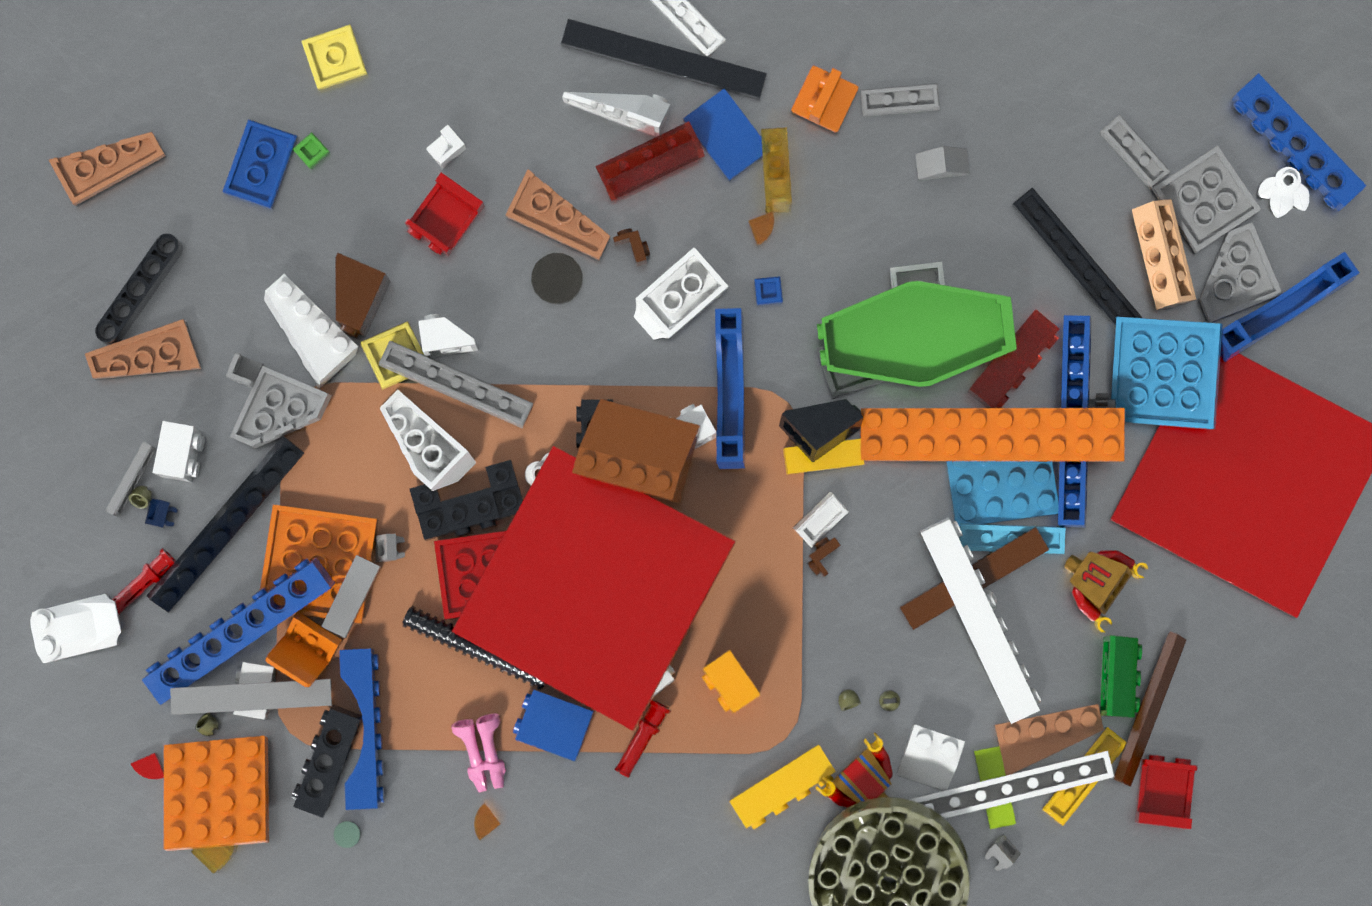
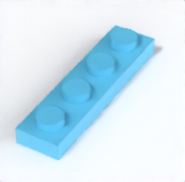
M960 523V530L963 535L959 537V540L963 547L968 545L970 551L993 552L1036 527L1049 548L1045 553L1065 554L1066 528Z

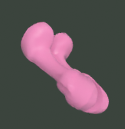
M496 713L484 715L476 721L483 744L485 760H482L479 753L473 720L464 719L451 725L453 734L461 738L466 746L471 765L467 768L469 779L473 781L479 793L487 791L484 770H490L494 789L504 787L505 763L503 760L498 759L493 737L495 729L501 722L499 714Z

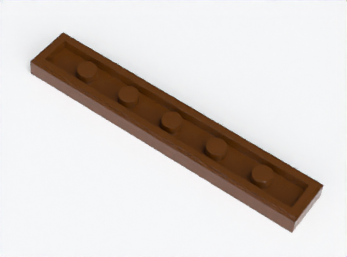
M1034 527L971 565L974 570H980L985 581L981 585L984 589L1047 552L1049 548L1037 528ZM944 581L901 605L900 609L914 630L955 605Z
M1169 632L1113 777L1114 780L1131 787L1187 641L1179 634Z

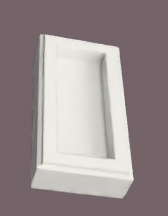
M829 492L793 529L812 548L849 511L833 493Z

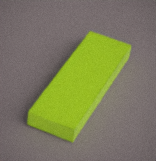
M1000 746L974 751L980 782L1006 776ZM1012 802L986 808L990 829L1016 824Z

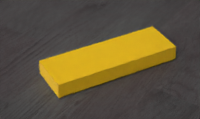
M861 439L845 440L813 463L798 446L783 449L786 475L864 465V460H861Z

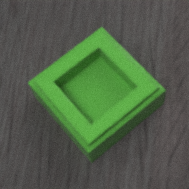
M312 132L293 148V151L310 169L330 153Z

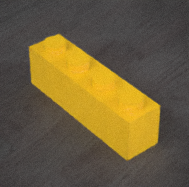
M816 745L729 800L744 826L746 828L751 826L754 830L767 822L764 817L774 812L775 815H778L789 808L787 802L796 797L797 801H800L811 794L809 788L817 783L820 787L827 784L822 779L823 777L832 781L834 778L831 774L836 771L820 745Z

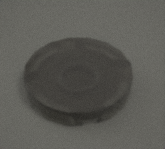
M551 253L536 262L532 270L531 283L535 293L541 300L549 304L562 305L572 301L579 294L583 285V274L579 264L573 257L564 253Z

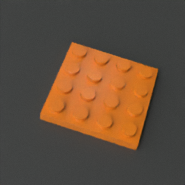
M273 505L260 590L263 588L267 591L275 586L273 581L285 573L289 577L296 572L294 567L305 559L311 562L317 557L335 584L331 589L297 612L304 616L326 618L356 555L372 562L378 519ZM295 580V587L298 590H307V585L303 580ZM276 594L273 596L274 602L277 605H285L286 601L282 595ZM366 599L354 623H363Z
M254 736L164 745V850L176 851L269 842L268 737Z

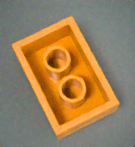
M730 650L703 668L705 674L702 676V679L710 691L714 688L720 695L717 701L725 712L730 710L733 714L760 695Z

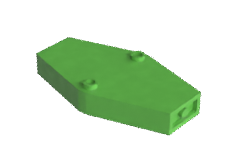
M923 281L901 284L821 318L822 324H817L819 340L824 339L825 350H820L821 365H827V371L917 387L931 386L1017 350L1011 297Z

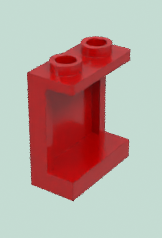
M441 172L435 180V186L411 219L406 220L405 224L409 228L407 233L419 241L421 238L425 239L430 243L428 247L440 256L442 253L449 256L485 205L483 201Z
M1149 755V760L1141 759L1135 822L1191 829L1194 775L1198 766L1191 765L1190 759L1175 758V763L1165 762V756Z

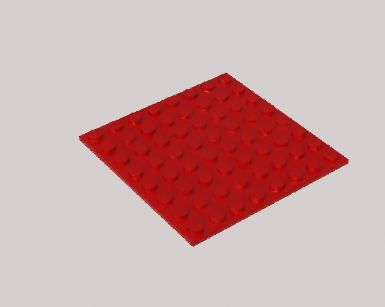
M1237 354L1226 362L1220 356L1215 429L1159 425L1110 520L1277 609L1298 618L1372 474V423L1241 354Z
M553 446L452 632L634 731L736 542L644 493L572 473L576 457Z

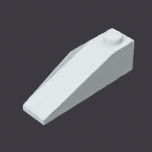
M399 390L380 407L413 474L432 491L458 482L476 464V461L463 446Z

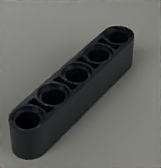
M162 234L156 239L95 328V334L100 341L107 345L121 341L183 252L181 242L174 235ZM173 241L175 243L174 250L170 253H164V244ZM154 262H158L160 264L159 271L156 274H149V266ZM138 284H144V293L135 296L133 293L134 287ZM123 305H129V314L125 317H119V309ZM109 326H113L115 328L114 336L105 339L104 330Z

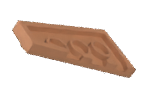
M149 132L119 140L117 143L104 144L91 150L79 151L65 157L49 159V162L72 204L76 206L166 155L155 135Z
M527 169L505 216L600 261L611 238L610 235Z
M184 319L85 353L93 379L202 369Z
M1098 704L1021 719L1012 724L1006 722L994 725L1006 776L1104 730Z

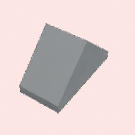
M942 146L915 154L918 180L970 174L967 148Z

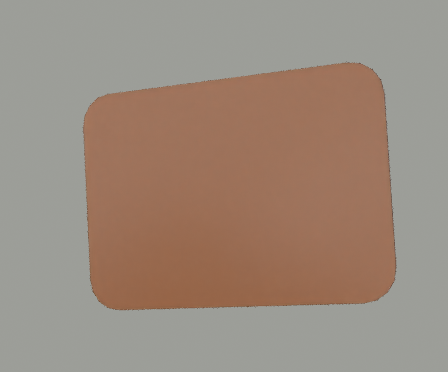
M334 382L324 384L319 390L330 394L332 397L321 420L285 435L304 454L281 480L280 506L378 519L376 536L396 534V536L405 539V542L396 544L397 552H404L405 557L389 562H376L374 543L372 563L381 568L366 597L363 623H353L346 638L331 632L342 639V642L331 663L316 680L331 679L332 705L362 715L357 699L350 687L340 677L339 650L374 649V654L379 656V670H375V681L379 680L380 696H376V707L381 708V723H377V734H382V749L380 750L467 751L462 739L453 734L451 725L460 720L472 719L475 726L479 751H484L476 721L484 715L496 713L499 714L501 720L493 736L496 751L547 752L515 740L517 734L513 733L517 719H523L526 709L522 708L526 694H532L534 689L594 711L579 752L625 753L639 728L638 724L635 730L632 731L548 684H545L539 690L536 685L530 686L528 681L524 683L521 678L515 679V675L508 676V672L504 671L502 673L499 668L493 669L491 664L487 666L484 661L478 662V658L474 657V659H471L469 654L465 656L462 654V651L456 652L454 647L450 649L447 647V644L441 645L438 640L436 642L432 641V637L426 638L423 633L421 635L417 634V630L411 631L408 626L407 628L402 627L403 619L411 606L416 607L415 610L417 611L419 609L423 610L425 615L430 613L432 618L434 616L438 617L439 621L445 620L434 541L507 531L515 516L497 520L496 526L487 529H481V525L470 528L471 533L456 537V534L452 533L425 541L409 490L410 488L424 485V483L413 474L380 407L399 390L463 446L476 461V464L458 482L438 489L441 501L490 488L491 485L486 467L508 460L512 461L524 500L531 487L525 478V470L530 463L541 461L544 455L551 451L553 446L577 457L579 448L576 447V433L581 432V422L576 421V407L581 406V400L613 399L614 403L667 417L671 416L674 419L681 416L680 411L692 404L695 407L702 405L717 435V387L490 384L533 403L523 428H520L420 383H397L383 390L379 383ZM744 387V469L718 468L715 438L694 450L680 503L646 494L734 540L736 543L670 663V666L675 671L672 675L674 681L652 698L668 707L671 712L666 714L659 726L660 732L652 736L643 753H757L770 750L784 741L798 722L802 703L803 538L793 527L803 518L804 473L786 475L783 449L796 447L797 445L779 427L782 413L793 408L787 401L772 391ZM539 469L535 471V477L539 473ZM296 614L291 615L277 625V643L285 635ZM306 616L322 626L325 618ZM459 618L447 619L445 624L451 623L454 627ZM729 650L760 693L758 697L733 714L730 710L727 712L723 710L717 701V698L720 697L717 690L714 688L710 691L702 679V676L705 674L703 668ZM276 669V682L295 681ZM650 703L648 704L641 718L644 717L645 713L647 712L650 706ZM332 706L278 709V714L289 733L306 745H311L315 734L320 735L323 726L319 723L324 710L329 711ZM363 720L360 722L351 749H362ZM330 730L328 732V736L332 741H341L342 736L339 731Z

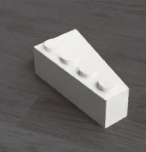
M285 274L265 290V303L280 327L283 328L290 344L295 348L306 370L309 371L314 379L317 388L320 389L356 356L358 346Z

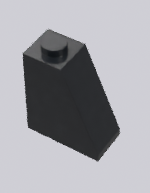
M847 399L787 410L782 413L779 427L813 463L859 431L863 416L857 406L852 405Z

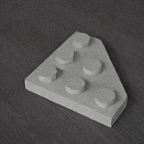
M1253 222L1229 231L1226 234L1199 299L1208 323H1213L1283 294Z
M262 366L230 437L253 448H258L321 420L332 396Z

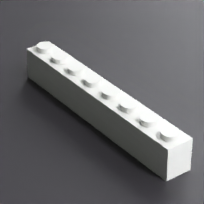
M946 518L921 530L920 533L1010 723H1015L1040 711L1037 704L1041 702V699L1036 689H1030L1026 682L1027 679H1030V676L1024 664L1019 666L1015 656L1019 655L1013 640L1008 642L1004 635V632L1008 631L1002 617L996 618L992 610L997 607L990 593L985 594L981 585L985 583L980 570H974L970 563L974 557L968 545L963 547L958 538L963 534L957 521L951 523L950 519Z
M1108 751L909 800L931 808L945 819L1112 778L1114 773Z

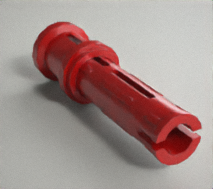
M162 548L160 554L149 564L145 563L142 568L143 571L112 599L116 602L118 616L149 586L157 583L176 562L167 550Z
M650 700L647 712L638 723L639 728L617 767H615V770L625 777L629 778L631 776L630 774L653 735L660 732V724L666 714L671 712L668 707L656 700Z

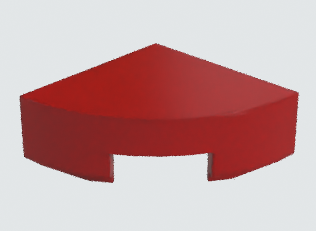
M156 753L130 763L132 768L144 778H164V770Z

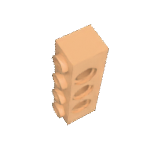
M1172 200L1152 201L1132 209L1156 310L1175 308L1197 300Z

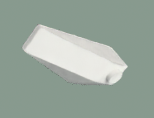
M564 92L562 96L563 102L658 138L661 136L671 110L670 104L667 103L668 100L659 95L650 97L647 95Z

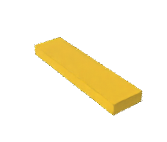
M1106 727L1083 757L1108 751L1112 765L1125 748L1127 742L1109 727ZM1098 781L1055 791L1042 810L1060 825L1064 826Z

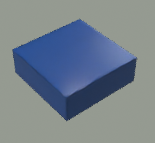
M780 276L754 279L757 306L783 303Z

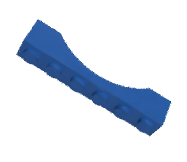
M1345 252L1341 253L1280 296L1223 328L1220 356L1224 362L1228 361L1352 282L1360 272Z
M741 308L715 309L718 389L717 465L719 469H744V318Z
M374 649L339 650L340 677L350 687L357 699L364 727L363 746L359 760L353 773L345 782L346 810L380 808V803L385 801L384 787H379V776H383L384 773L383 760H378V750L382 749V734H377V723H381V708L376 707V696H380L379 680L375 681V670H379V656L374 654Z

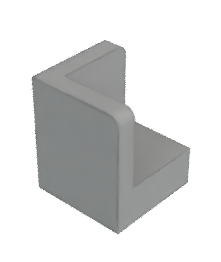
M235 352L226 377L252 388L264 364Z

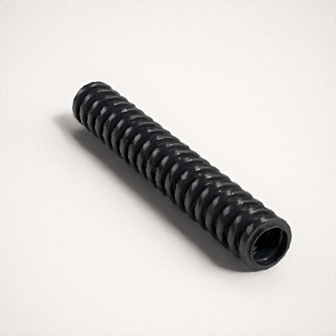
M414 606L408 609L403 619L402 627L407 628L408 626L411 631L417 630V634L421 635L423 633L426 638L432 637V641L436 642L438 640L441 645L447 644V647L450 649L454 647L456 652L462 651V654L465 656L469 654L471 659H474V657L478 658V662L484 661L487 666L491 664L493 669L499 668L502 673L504 671L508 672V676L515 675V679L521 678L524 683L528 681L530 686L536 685L539 690L545 686L546 683L453 633V624L449 623L447 625L445 620L439 621L436 616L432 618L430 613L425 615L423 610L419 609L417 611Z

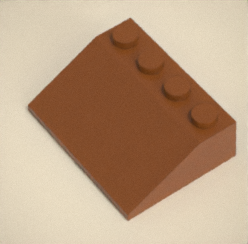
M600 399L580 444L572 473L680 503L701 426Z

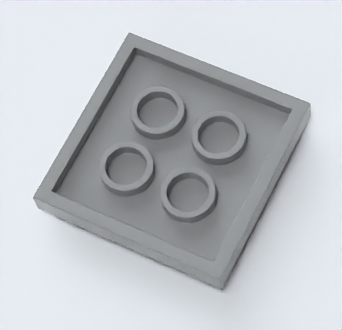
M1218 146L1152 189L1159 200H1172L1178 228L1195 254L1262 210Z

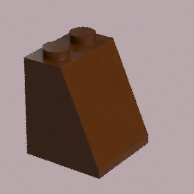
M337 253L335 257L336 321L346 335L356 339L359 335L366 337L391 281L386 273Z

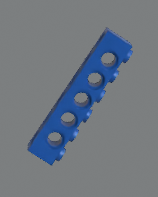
M1259 73L1232 98L1235 109L1242 115L1246 114L1253 121L1251 124L1254 129L1260 134L1264 133L1270 139L1269 143L1273 149L1279 153L1282 152L1288 158V164L1304 174L1307 184L1314 190L1318 189L1325 196L1323 198L1325 203L1332 209L1336 208L1340 211L1367 186ZM1255 102H1263L1267 107V111H1258L1255 107ZM1273 121H1282L1285 126L1284 131L1276 130ZM1299 139L1302 142L1303 148L1301 150L1295 149L1291 144V140ZM1310 157H1315L1320 161V168L1316 169L1310 165ZM1328 176L1337 178L1338 187H1332L1328 184Z

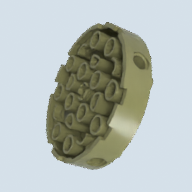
M882 797L869 799L842 811L821 833L816 843L809 869L808 886L812 906H967L971 879L970 863L960 836L947 820L931 808L903 798ZM885 876L892 877L896 881L888 882L883 878Z

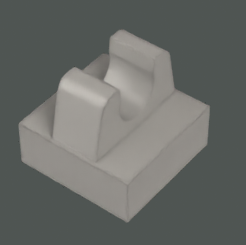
M396 534L375 536L376 562H389L404 558L405 553L397 552L396 544L405 542V539L396 536Z
M1003 834L989 848L985 858L988 860L994 856L999 861L994 868L996 871L1004 868L1007 870L1015 863L1021 853Z

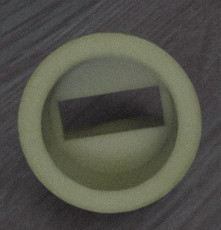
M137 486L129 495V501L137 508H147L152 498L151 491H148L146 486Z
M844 690L839 695L838 702L841 711L852 709L861 704L859 696L853 690Z
M892 690L883 692L879 697L880 707L889 712L896 710L900 705L899 695ZM896 698L897 703L884 704L883 699Z
M210 713L204 714L195 726V729L204 736L214 735L213 729H219L218 721Z

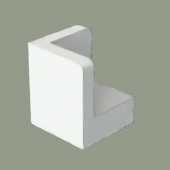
M449 125L445 126L440 131L441 136L427 147V151L442 169L466 150L465 144Z

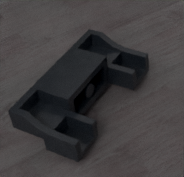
M508 460L486 467L491 485L490 488L441 501L438 489L432 491L425 484L410 488L424 540L428 541L455 533L456 537L471 533L470 528L481 525V529H487L496 526L497 520L515 516L523 502L512 461Z

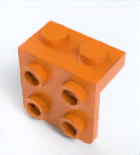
M297 612L285 635L268 653L265 660L268 664L304 687H310L331 663L342 639Z

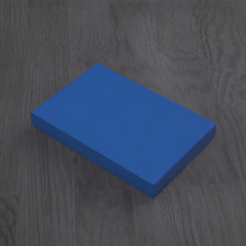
M725 88L683 118L685 124L728 181H731L771 151Z
M248 119L222 192L273 209L298 136Z

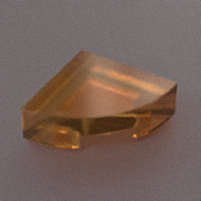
M773 212L748 220L757 246L764 243L772 233L774 227Z
M485 803L477 811L474 820L475 833L479 840L501 824Z

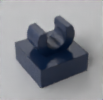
M151 498L145 524L161 528L164 526H174V522L168 521L166 516L168 512L177 513L178 509L169 506L170 502Z

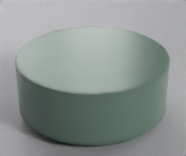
M351 821L341 822L334 830L335 842L344 848L355 846L361 838L359 826Z

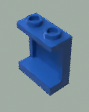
M534 689L532 694L527 693L522 708L526 709L523 719H517L513 729V733L517 734L515 740L576 761L594 711Z

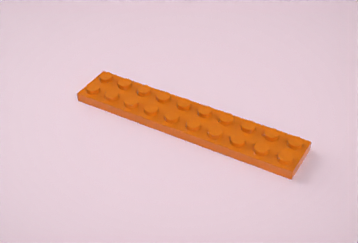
M861 408L863 416L861 424V460L1125 462V408Z

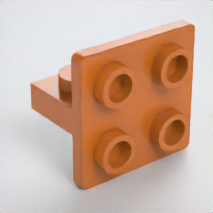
M812 66L791 111L837 133L859 87L842 79L841 71L832 68L829 73L817 66Z

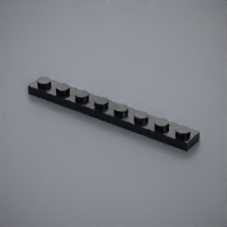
M282 436L147 594V597L169 613L298 462L304 452L285 436Z

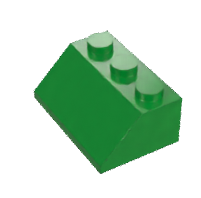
M1112 635L1103 637L1100 692L1101 716L1135 718V713L1139 712L1140 698L1136 697V686H1140L1141 671L1137 670V660L1142 658V644H1138V638Z

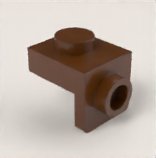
M632 228L617 232L618 236L613 237L615 246L630 242L637 267L647 264L646 257L650 256L647 241L641 242L639 231H632Z
M826 536L814 545L817 550L808 556L811 561L807 564L816 576L821 574L822 577H825L829 574L820 560L841 546L835 537L829 540Z

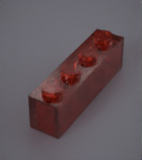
M688 121L595 167L611 201L705 155L700 141Z
M1035 309L1015 333L1017 350L995 358L967 392L986 408H1001L1010 398L1006 395L1010 388L1017 389L1026 379L1022 375L1028 367L1033 370L1041 361L1040 352L1045 347L1050 350L1059 339L1055 334L1060 329Z

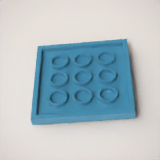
M1133 317L1116 318L1111 399H1116V408H1125V422L1215 429L1223 323Z
M946 461L954 521H957L959 528L960 523L991 524L1058 514V496L1052 462Z

